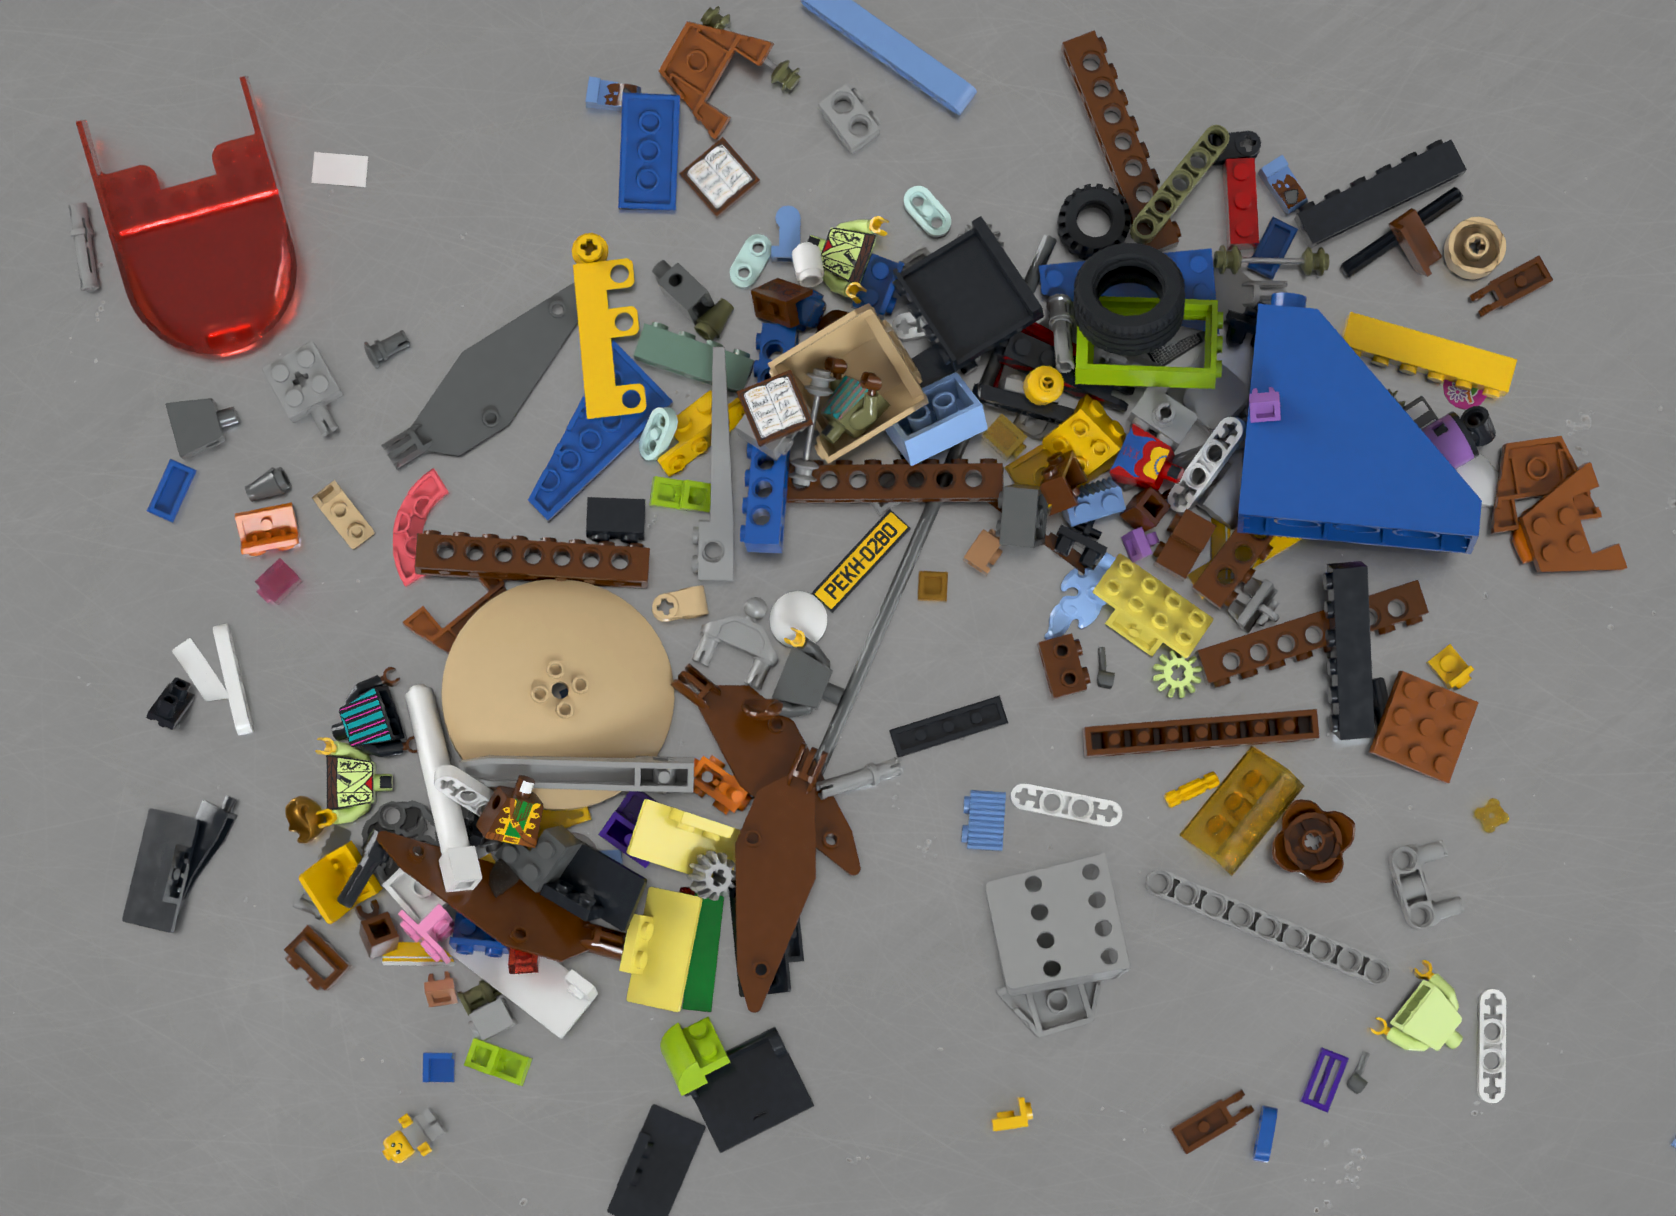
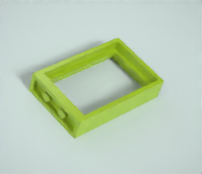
M1100 296L1099 298L1105 308L1112 313L1123 316L1146 313L1160 301L1159 298ZM1185 299L1183 320L1205 321L1204 368L1093 364L1094 345L1083 336L1077 326L1075 384L1215 389L1216 378H1222V360H1217V353H1222L1223 336H1217V329H1223V312H1218V300Z

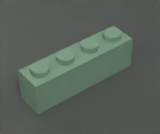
M652 322V325L644 323L633 355L634 360L712 386L713 347H723L722 344L712 340H707L706 344L695 340L696 336L691 333L680 331L679 334L668 331V326L658 322ZM734 349L732 353L725 350L727 391L737 394V391L747 387L754 367V360L750 359V354L745 351Z

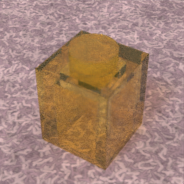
M1003 414L991 424L981 437L1006 461L1011 456L1017 459L1027 448L1024 444L1027 436Z

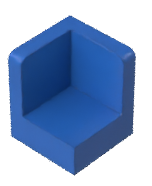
M423 1053V1082H455L456 1053Z

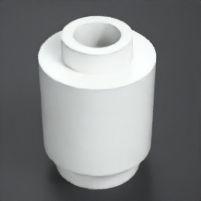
M810 242L799 244L792 251L796 279L800 281V285L803 287L817 286L822 283V277L824 276L820 248Z

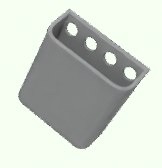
M1105 853L992 880L986 884L987 901L1006 989L1010 995L1015 996L1105 979H1115L1131 969ZM1097 867L1099 869V876L1092 880L1093 870ZM1095 893L1102 894L1106 899L1105 905L1101 908H1098ZM1101 921H1107L1112 926V931L1107 936L1104 935ZM1108 949H1113L1118 954L1117 962L1112 965Z

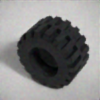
M1087 184L1082 189L1078 187L1073 190V193L1066 197L1058 215L1057 230L1058 235H1061L1062 244L1069 247L1070 253L1073 255L1077 253L1080 255L1079 258L1084 260L1086 257H1091L1097 251L1108 246L1124 243L1130 229L1131 215L1128 213V204L1123 202L1124 197L1120 193L1116 195L1114 193L1115 189L1111 187L1108 189L1102 188L1103 184H1097L1096 187H1091V184ZM1087 208L1103 210L1111 221L1109 231L1100 237H1091L1084 234L1077 224L1079 213Z

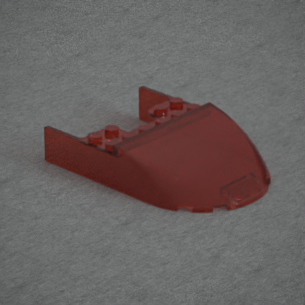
M248 75L239 78L255 134L223 142L213 149L212 161L216 175L161 189L155 171L146 165H138L109 174L103 173L87 120L76 121L123 285L134 312L143 324L166 343L198 354L233 352L245 348L264 337L274 328L286 312L296 285L297 258L287 209Z

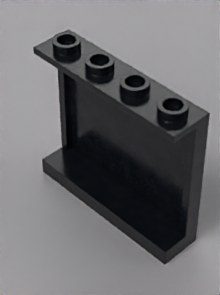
M982 216L971 222V230L900 273L897 268L892 270L895 278L892 284L900 297L905 294L910 302L907 304V307L915 319L921 318L925 324L922 330L930 342L936 341L940 347L937 350L940 358L945 365L950 363L955 371L1044 317L1041 304Z

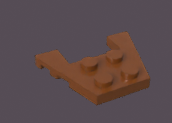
M687 21L658 71L677 95H680V98L690 107L697 120L701 121L706 127L709 135L716 140L721 136L731 117L708 103L707 100L735 52H738L756 65L762 66L774 43Z
M1562 436L1506 443L1503 445L1491 534L1519 529L1515 500L1548 495L1566 477L1571 476L1577 471L1578 467ZM1590 490L1573 496L1580 521L1602 517L1599 507L1595 506L1590 496Z
M1586 462L1578 467L1577 471L1571 476L1566 477L1559 483V486L1518 517L1537 572L1623 570L1627 568L1619 544H1613L1591 552L1574 504L1573 496L1599 487L1591 462Z
M477 578L488 593L444 628L440 627L424 606L404 620L403 625L449 654L455 639L467 621L488 601L506 591L504 581L500 579Z

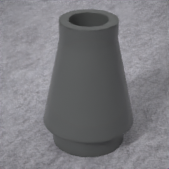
M272 467L251 484L245 486V490L249 499L253 502L258 499L284 494L285 490L290 488V482L282 467L276 469Z

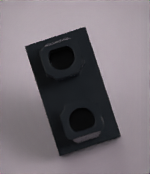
M1259 301L1254 308L1247 306L1244 314L1228 310L1226 319L1230 323L1226 333L1228 340L1242 344L1248 332L1254 334L1250 342L1254 348L1258 304L1266 303Z
M1092 520L1087 524L1082 523L1073 526V528L1083 532L1082 534L1061 524L1056 534L1058 538L1054 551L1068 557L1075 544L1084 549L1078 563L1092 569L1099 558H1103L1108 547L1088 538L1089 535L1099 540L1102 534L1101 531L1093 528L1095 520Z
M175 677L150 708L146 718L157 720L160 727H167L173 730L194 701L195 694L189 692L191 684Z

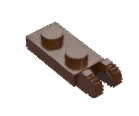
M1539 255L1490 281L1487 286L1471 294L1469 297L1472 302L1478 301L1488 293L1493 292L1497 301L1482 307L1478 311L1480 316L1483 317L1551 283L1553 278Z
M1242 1089L1224 1100L1216 1101L1171 1128L1186 1155L1236 1126V1122L1255 1111L1252 1105L1245 1106L1233 1116L1228 1111L1227 1106L1238 1102L1245 1096Z

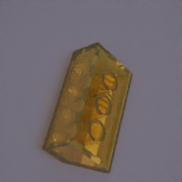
M1251 746L1181 832L1180 836L1212 863L1233 876L1305 786L1288 768L1254 746Z

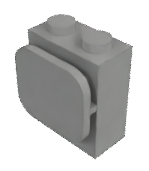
M1205 350L1189 367L1204 368ZM1222 365V378H1216L1215 389L1170 387L1165 392L1199 415L1194 424L1208 437H1210L1224 418L1240 416L1244 419L1248 414L1250 390H1248L1247 385L1224 365ZM1227 425V428L1230 430L1228 435L1234 430V425Z

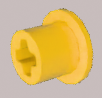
M584 233L574 241L572 246V257L576 264L606 261L609 254L605 239L595 233Z

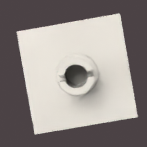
M401 868L382 884L417 924L438 904L443 908L448 905Z

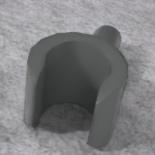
M1099 647L1097 684L1100 687L1111 689L1115 673L1106 671L1105 647Z
M1363 1051L1358 1067L1347 1081L1348 1088L1356 1094L1361 1093L1368 1083L1361 1077L1370 1053Z

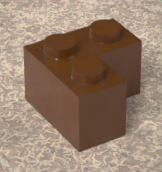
M1187 508L1183 514L1177 512L1166 530L1171 533L1166 543L1160 541L1152 556L1157 558L1153 565L1184 581L1217 525Z

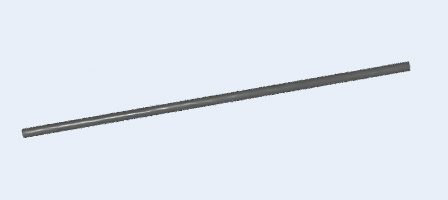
M1049 235L1043 236L1024 279L1033 294L1040 280L1039 265L1047 264L1057 242L1055 238ZM995 349L991 354L979 384L993 387L1003 364L997 361L998 356L994 354ZM970 438L952 446L944 464H951V459H962ZM943 473L938 477L937 484L941 487H948L952 482L953 476L949 473ZM927 502L818 749L815 757L816 764L823 751L829 753L821 771L822 775L826 770L942 502Z

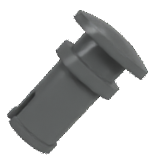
M403 330L381 341L377 339L374 341L375 344L371 346L367 341L364 342L366 355L375 368H379L378 361L383 359L385 362L388 360V356L411 345L407 341L408 338Z

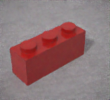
M1255 158L1226 159L1223 164L1227 250H1231L1234 245L1239 250L1256 249L1259 244Z

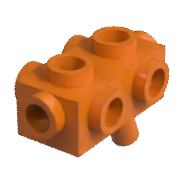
M713 755L709 759L703 756L700 761L695 758L693 792L701 798L705 794L713 798L715 801L712 805L726 815L729 810L734 814L738 809L743 812L752 800V797L740 787L734 774L732 776L723 770L726 764ZM704 772L712 773L713 779L711 782H704L702 780Z

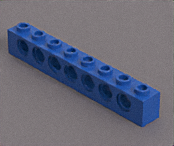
M762 323L761 333L756 335V350H760L759 360L754 361V377H758L757 383L771 378L769 373L771 368L768 363L772 361V359H769L772 353L782 352L784 354L799 344L800 334L797 326L788 328L780 324ZM747 444V459H751L750 470L746 469L745 487H749L748 497H743L742 512L746 515V525H741L740 541L744 542L748 552H783L791 448L785 455L781 454L776 461L752 444ZM765 461L774 462L770 469L764 470L760 468L761 464ZM764 488L772 489L769 496H758L760 490ZM759 517H770L766 524H756V520Z

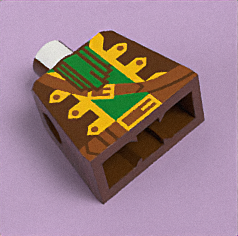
M519 775L514 788L498 786L495 789L476 824V827L485 838L527 847H536L544 806L539 797L532 792L535 784L534 779L525 775Z

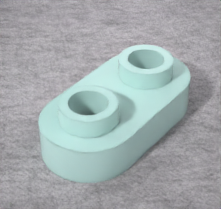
M913 186L907 190L904 196L906 211L928 235L932 237L946 235L951 227V216L927 188ZM914 198H921L923 204L919 207L915 206L912 202ZM934 219H939L942 221V226L935 228L931 222Z
M754 234L745 241L730 268V279L736 287L748 289L757 282L771 258L772 243L768 237L762 234ZM761 244L764 249L762 252L756 253L753 251V246ZM742 268H746L750 272L745 278L740 277L738 274Z
M659 407L652 411L639 440V451L645 460H658L659 457L667 452L678 425L677 415L672 408Z

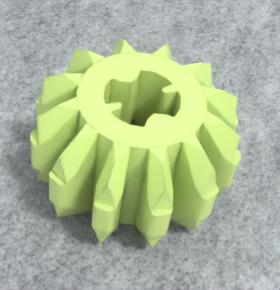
M1172 649L1169 653L1171 661L1162 654L1159 659L1165 666L1160 664L1153 666L1154 670L1162 672V674L1153 676V681L1163 680L1164 683L1158 687V690L1161 692L1168 686L1170 688L1167 693L1169 698L1173 697L1175 689L1178 691L1179 698H1184V687L1188 692L1193 693L1195 688L1190 682L1195 684L1201 683V678L1193 676V673L1201 672L1202 668L1201 666L1192 668L1191 664L1197 660L1195 656L1186 661L1182 655L1177 658L1176 651ZM1172 667H1175L1176 670L1179 667L1183 669L1184 672L1181 674L1182 681H1179V678L1176 680L1171 678L1173 674Z

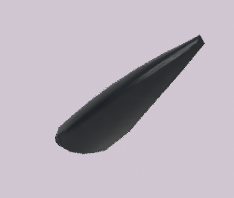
M226 795L221 807L203 800L195 818L200 819L201 822L179 912L199 876L213 855L226 841L238 816L231 812L237 799Z

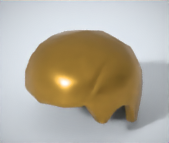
M298 796L291 799L285 807V816L289 823L288 830L297 832L300 835L297 839L298 843L310 842L324 829L319 828L318 825L325 823V816L323 814L316 815V812L321 811L322 808L314 800L306 796Z

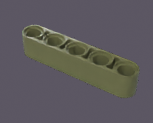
M1212 125L1207 128L1137 215L1130 228V235L1134 242L1139 244L1150 243L1223 153L1230 137L1225 127ZM1212 134L1219 136L1222 140V145H1211L1208 141V136ZM1192 157H1200L1205 165L1200 169L1195 168L1191 165L1190 159ZM1174 179L1184 180L1187 189L1183 191L1176 190L1173 187L1172 181ZM1155 202H1166L1169 206V211L1166 213L1158 212L1154 206ZM1140 223L1148 224L1152 230L1151 234H1140L1137 230V225Z

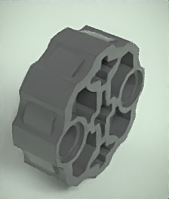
M413 800L409 802L391 801L383 804L371 819L366 821L361 833L363 844L372 829L375 828L379 831H387L400 836L403 835L407 838L418 836L414 840L440 847L436 831V841L430 835L424 834L428 830L427 820L432 826H435L432 811L429 810L428 806ZM391 808H396L400 812V819L395 824H389L385 818L387 811ZM420 817L418 828L408 833L407 829L416 826V821ZM391 857L386 863L383 862V865L379 863L375 869V872L384 881L388 880L400 868L394 860L391 868H388Z

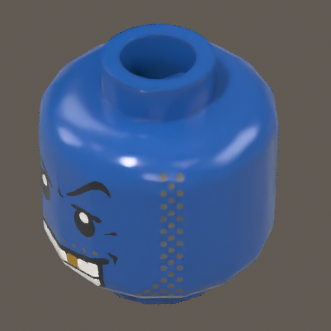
M813 290V295L796 303L800 323L797 325L798 330L805 331L807 327L816 328L819 325L827 307L826 302L823 300L824 295Z

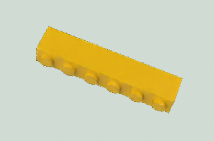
M1354 312L1348 314L1342 332L1343 339L1360 358L1361 356L1371 358L1373 364L1388 367L1389 364L1399 366V371L1411 375H1416V372L1427 374V379L1434 382L1443 383L1444 380L1455 382L1454 386L1462 390L1471 391L1472 388L1483 390L1482 394L1484 396L1499 399V396L1504 397L1509 392L1517 359Z

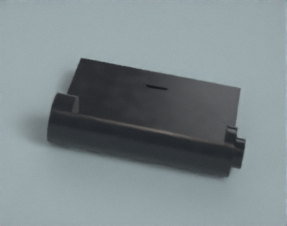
M776 1027L725 1051L731 1063L705 1075L708 1081L707 1084L685 1094V1097L691 1095L720 1154L814 1107L810 1095Z

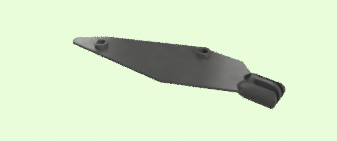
M575 283L570 284L460 354L412 426L381 445L386 450L405 437H410L409 441L387 454L390 460L413 446L417 448V450L393 464L396 469L425 451L460 456L510 424L578 323ZM560 305L563 308V312L559 315L554 314L552 307Z

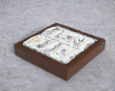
M723 137L679 173L680 177L716 218L760 182L756 174Z
M791 369L737 391L759 447L814 425Z

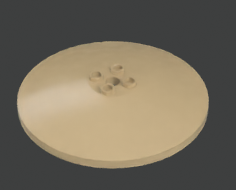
M555 579L533 581L511 588L488 601L477 610L459 632L449 652L443 673L441 698L444 722L451 742L461 760L488 755L605 758L657 756L665 742L673 716L675 697L674 688L670 685L673 682L672 669L662 642L652 626L632 605L619 596L593 584L576 580L557 581ZM557 683L564 684L568 689V695L562 699L554 697L552 686ZM488 787V788H490V789H492L493 791H495V789H496L497 787ZM533 788L532 790L542 801L543 810L553 811L586 808L606 801L622 792Z

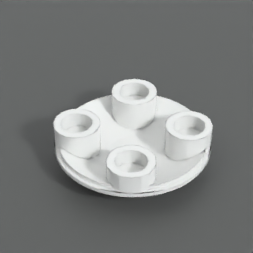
M803 591L789 592L781 596L773 605L769 618L770 628L775 638L792 648V645L787 644L784 638L791 641L795 639L796 633L790 629L791 627L801 630L805 637L816 643L821 639L826 630L827 613L823 604L814 595Z

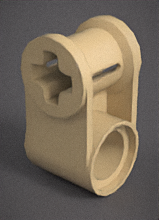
M693 586L658 595L652 604L654 617L661 622L708 615L709 611L704 586ZM661 601H666L667 605H673V608L669 609L668 615H664L663 611L657 610L661 606Z

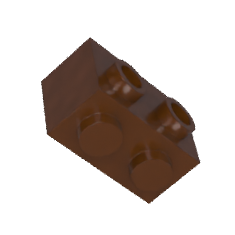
M1071 633L1038 642L1037 647L1052 700L1085 692L1087 690L1086 684L1091 683L1087 667H1081L1079 656L1083 655L1079 639L1074 640Z

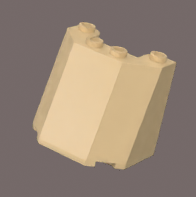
M869 303L851 311L768 363L771 368L769 370L771 377L791 369L803 400L808 406L810 417L815 395L810 394L804 388L806 385L811 384L812 378L807 373H813L814 368L825 370L824 364L827 357L840 358L846 361L847 370L842 374V378L847 375L860 381L863 372H871L881 379L882 387L877 392L890 406L860 437L854 438L843 433L834 444L827 441L821 434L816 437L817 444H815V450L821 459H826L828 464L929 403L926 394L919 385L923 382L920 372L892 326L886 320L881 322L875 309ZM830 395L820 396L814 428L819 433L829 423L821 414V409Z

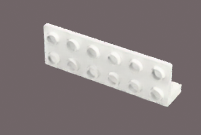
M449 905L446 911L455 922V915L458 911ZM453 932L445 941L441 942L439 940L437 942L446 952L560 1039L567 1034L598 995L594 985L573 969L569 971L554 960L511 948V954H502L500 958L486 956L485 952L474 951L473 955L459 954L449 944V939L453 937Z

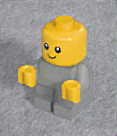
M432 1108L426 1109L414 1119L406 1113L398 1119L402 1130L395 1131L383 1140L385 1150L382 1152L388 1161L392 1159L397 1164L411 1157L415 1150L424 1157L433 1151L430 1143L447 1131Z

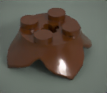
M1295 800L1284 812L1282 829L1273 841V860L1284 870L1301 872L1314 882H1334L1343 869V853L1351 846L1354 840L1355 822L1341 812L1323 811L1318 804L1311 800ZM1308 834L1319 838V843L1316 844L1317 849L1313 850L1311 846L1306 847L1305 840H1308L1306 838Z

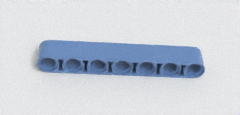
M801 0V3L809 11L955 114L961 115L977 93V90L970 83L853 0Z

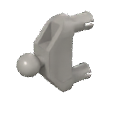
M753 597L745 603V618L733 615L702 625L700 629L702 637L691 659L699 663L703 652H705L701 664L709 666L717 644L724 642L753 655L755 660L744 683L752 686L755 677L758 676L754 688L761 690L770 667L777 665L778 657L763 626L756 624L758 619L765 616L767 605L763 599Z

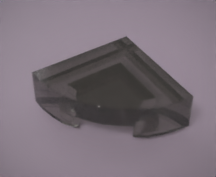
M500 857L490 871L489 886L493 895L497 898L517 884L520 878Z

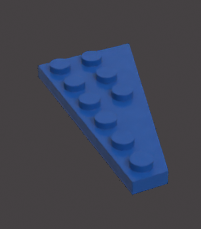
M1212 248L1165 253L1177 264L1180 272H1182L1185 283V299L1216 300ZM1085 261L1039 265L1042 294L1047 296L1065 294L1074 301L1075 279ZM1137 283L1117 284L1108 288L1101 295L1159 298L1150 288ZM1204 320L1182 321L1181 326L1205 331Z
M614 340L612 341L615 384L616 386L629 384L643 385L645 388L646 409L642 413L587 419L584 394L566 427L565 433L557 444L550 461L543 470L528 499L548 522L644 431L648 419L655 408L670 407L673 404V401ZM628 390L622 396V402L627 408L637 407L641 400L639 393L635 390Z

